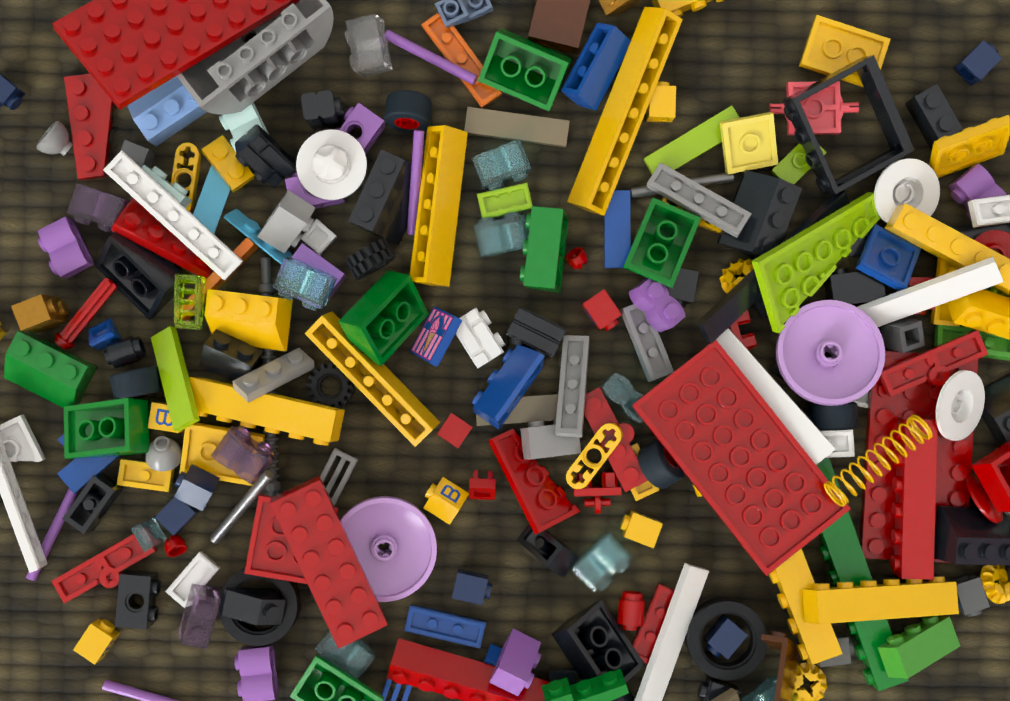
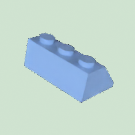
M177 76L127 105L134 122L147 141L154 146H158L207 113L198 105Z

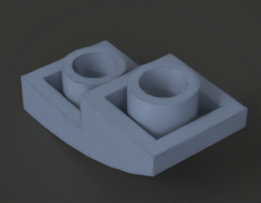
M441 0L434 3L446 28L468 22L494 11L490 0Z

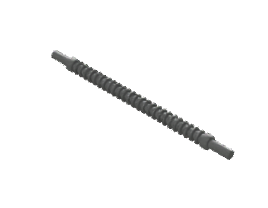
M260 258L261 284L258 285V292L262 296L273 297L272 293L275 292V285L272 284L271 258ZM260 349L263 350L261 359L264 361L261 366L277 358L273 355V352L276 350ZM263 430L262 433L266 434V445H264L266 452L263 453L266 456V460L263 463L267 465L263 470H269L274 474L273 479L264 490L267 491V495L277 496L278 490H280V481H277V478L280 477L277 474V470L280 467H277V463L280 460L276 459V456L279 455V452H276V448L279 447L276 441L279 438L276 437V434Z

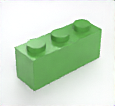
M937 615L922 617L921 622L906 626L904 628L905 631L901 634L889 636L886 639L887 642L877 648L888 677L908 679L960 647V643L950 616Z

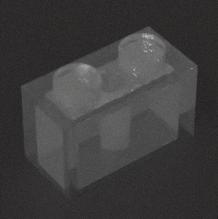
M371 14L346 21L347 30H345V38L351 48L352 55H350L349 61L352 70L363 77L391 71L392 64L384 20L376 14Z

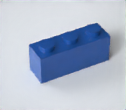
M597 23L561 92L578 106L596 111L626 55L631 40L616 26Z

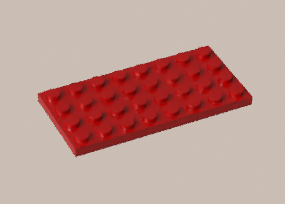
M92 0L53 22L52 25L55 32L119 110L277 16L291 4H297L299 0Z
M717 340L707 345L631 405L766 576L851 509L848 504L842 507L830 498L824 488V483L828 479Z
M885 351L883 369L920 353ZM978 359L951 370L950 377L961 370H968L977 374ZM879 377L868 394L869 407L867 410L865 452L866 450L874 451L875 443L882 444L883 437H890V432L894 429L895 423H897V417L917 415L921 418L936 419V404L943 386L932 385L926 380L924 383L890 397L887 396ZM937 430L935 528L937 506L969 507L970 493L966 481L971 476L974 430L969 436L959 441L949 440ZM884 440L885 446L892 452L897 450L891 440ZM877 445V453L889 463L891 470H887L874 453L868 452L869 460L881 470L883 475L882 477L878 476L864 459V469L872 476L874 483H870L863 476V483L866 489L862 492L859 543L865 558L890 560L891 555H894L891 530L894 529L895 518L892 517L891 507L892 503L895 502L892 479L896 476V466L884 448ZM934 559V562L949 563L942 560Z

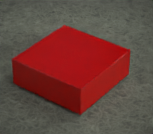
M451 413L437 435L456 448H459L473 427Z

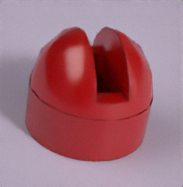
M576 247L566 254L565 260L569 266L578 270L582 269V264H587L588 257L582 247Z
M171 535L164 543V549L168 557L179 556L187 550L185 540L180 535Z

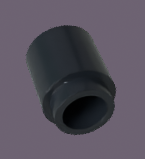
M130 336L107 344L104 356L109 365L119 368L140 361L141 357L146 356V349L139 336L135 338Z

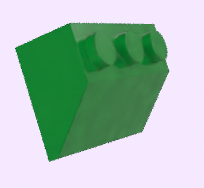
M501 28L495 33L478 81L550 111L573 58Z
M532 206L531 213H527L526 229H529V237L524 239L523 255H526V264L522 265L520 270V281H524L523 286L526 288L561 293L569 216L564 209Z
M388 270L338 322L348 340L377 365L382 366L429 313L410 275Z
M17 331L5 354L4 378L64 408V406L79 405L98 366L31 332Z
M316 654L290 695L296 701H383L384 699L382 695Z

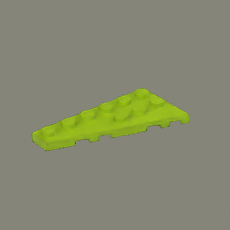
M873 192L862 195L752 261L772 332L780 334L785 328L784 323L790 316H795L801 310L799 307L808 296L812 297L835 271L837 268L836 263L842 257H847L852 251L850 247L858 238H863L881 218L875 207Z

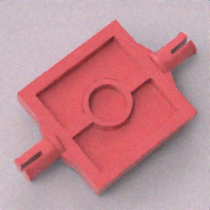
M840 81L800 101L814 135H839L841 133L843 113L859 112V102L843 103L840 94ZM788 82L786 84V98L815 82ZM770 103L769 112L785 114L784 104ZM785 115L787 120V136H794L796 130L792 121L788 120Z

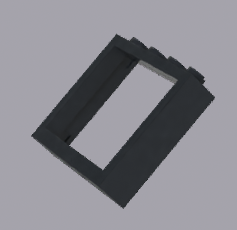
M874 55L861 57L782 100L785 106L784 113L788 120L792 121L796 130L794 132L795 138L803 146L806 153V162L814 170L817 177L816 184L824 194H837L915 151ZM857 71L890 150L834 180L800 101Z

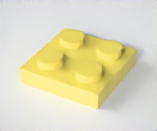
M772 112L720 122L724 165L727 174L778 165L774 115Z

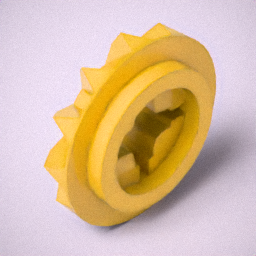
M739 258L735 264L730 262L728 269H722L723 276L719 280L722 289L726 293L732 290L744 278L738 277L736 279L734 277L736 274L741 275L743 272L744 276H746L754 269L750 258L746 261Z
M984 565L981 569L980 579L986 596L996 604L1010 601V582H1008L1005 566Z
M797 664L792 700L818 701L824 698L825 690L828 687L823 671L814 664ZM802 675L809 681H814L810 685L811 693L806 691L805 688H800L804 684Z

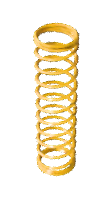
M917 415L908 417L907 424L899 425V431L892 430L890 437L882 438V444L875 443L874 451L866 450V457L858 456L857 464L850 463L849 470L842 469L840 472L841 477L833 476L832 482L826 481L824 488L827 494L837 505L844 507L849 503V500L836 486L835 478L843 481L850 493L857 496L855 489L844 479L843 472L851 474L858 486L865 490L864 483L852 472L851 466H857L870 483H874L872 476L860 465V458L865 459L872 470L882 477L881 470L869 460L868 452L874 453L880 463L887 470H891L889 463L877 453L876 446H882L891 460L899 464V459L885 446L884 440H891L897 451L902 456L907 457L906 450L893 439V432L899 433L905 444L915 451L914 443L901 432V426L908 427L916 441L924 444L923 439L929 440L932 438V431L928 424ZM915 421L921 424L928 435L918 428Z

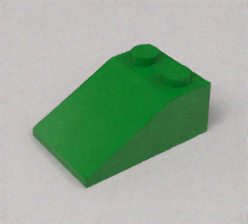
M652 197L623 268L673 288L701 217Z
M122 398L64 406V459L148 453V400Z

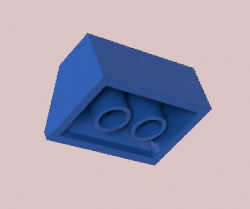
M519 344L514 350L510 348L502 359V362H504L502 368L499 371L495 369L488 378L489 386L484 392L480 390L473 399V412L500 430L543 369L545 356Z

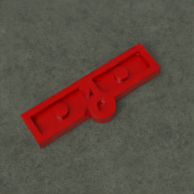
M973 330L883 369L880 379L887 396L890 397L924 383L926 380L932 385L943 386L950 378L951 370L986 356L988 352L979 331Z
M600 387L587 393L584 415L594 434L606 423H616L622 429L623 438L608 457V461L624 491L627 492L647 482L648 480L642 473L638 459L630 445L635 433L633 427L628 423H618ZM605 429L606 437L600 443L607 452L610 449L605 447L608 441L611 439L616 441L617 439L614 436L616 432L614 429L609 431Z
M143 528L51 582L65 604L100 583L106 588L117 586L119 584V574L122 573V570L156 552L158 549L146 528Z

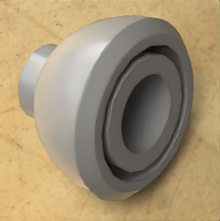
M55 121L40 138L36 147L37 150L46 154L60 153L64 156L73 143L69 141V133L66 127L60 121Z
M165 436L157 437L149 445V451L145 454L146 463L156 471L172 470L181 463L182 449L173 439Z

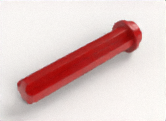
M105 278L62 332L56 333L55 336L57 338L54 341L58 346L68 350L69 347L75 345L74 341L117 289L114 281Z

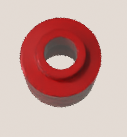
M622 591V597H619L617 623L622 625V629L636 631L639 626H643L645 608L643 593Z

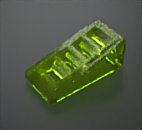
M175 274L174 328L202 330L206 277ZM185 283L195 284V289L184 288ZM184 294L195 295V300L183 299ZM183 305H195V311L183 310ZM182 315L195 316V321H183Z

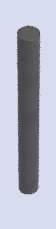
M721 173L689 179L705 187L734 182V175ZM646 186L630 188L631 198L658 194Z
M264 471L210 536V540L213 543L218 544L273 479L274 474L271 471Z

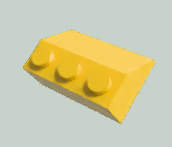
M207 289L204 316L211 333L217 329L256 348L287 351L293 299Z

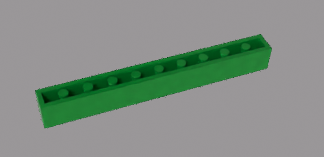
M824 458L816 466L828 481L832 482V477L836 475L830 459ZM835 478V484L840 489L837 478ZM847 512L818 535L822 545L819 546L820 555L824 561L828 562L830 570L827 571L831 584L833 586L836 585V587L837 582H853V586H860V581L873 580L849 512ZM887 619L845 622L851 636L854 635L857 644L854 645V650L858 659L863 660L865 669L862 672L868 685H872L878 691H882L909 681L905 678L888 677L877 648L887 642L886 639L889 636H892Z

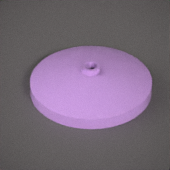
M837 300L816 301L800 308L801 310L795 316H791L784 324L785 328L780 332L776 344L777 365L787 385L800 397L812 403L825 406L844 405L865 395L878 381L885 362L884 341L874 321L859 308ZM825 352H828L831 355V357L826 358L824 355Z
M372 497L354 505L340 519L379 602H390L405 598L418 590L426 582L435 565L437 543L430 521L414 504L397 497ZM380 543H389V547L387 549H381L379 546Z

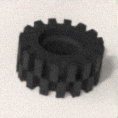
M383 238L358 250L346 259L345 263L355 280H359L389 264V262L396 258V255L386 238Z
M323 363L319 367L314 368L313 372L309 374L306 388H308V397H311L313 403L340 408L345 406L355 393L354 384L334 363ZM328 376H334L340 381L341 389L335 396H327L321 389L322 381Z

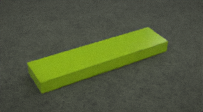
M730 106L645 157L643 161L652 175L660 162L673 170H677L722 143L721 121L740 117L733 106Z
M169 326L152 336L151 341L173 430L180 432L200 421L177 329Z

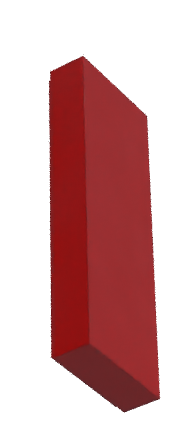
M660 583L657 584L645 612L643 626H639L632 646L646 664H648L675 591Z

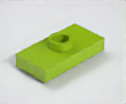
M798 144L770 172L777 178L795 184L811 169L806 162V153L803 146ZM820 146L823 155H825L827 152Z
M527 183L477 194L482 220L530 210L533 206Z

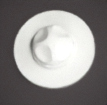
M323 130L313 134L303 143L297 155L296 170L300 182L312 195L324 200H339L350 196L361 186L367 171V159L360 143L350 134L340 130Z
M911 158L895 161L886 167L879 176L874 189L876 210L886 223H888L897 205L904 203L931 217L940 197L939 180L934 170L927 163Z
M968 370L958 371L945 382L940 391L936 404V424L942 436L949 440L959 441L969 436L976 428L982 416L985 391L982 380L976 373Z

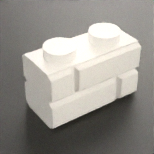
M474 308L459 318L462 320V323L456 335L477 369L504 353L502 347L505 346V343L498 332L493 334L489 329L488 325L492 322L484 310L479 312L477 308Z

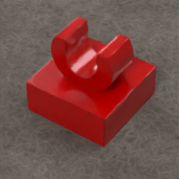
M478 470L474 471L473 478L469 480V499L495 500L496 479H493L492 471H488L487 479H479Z

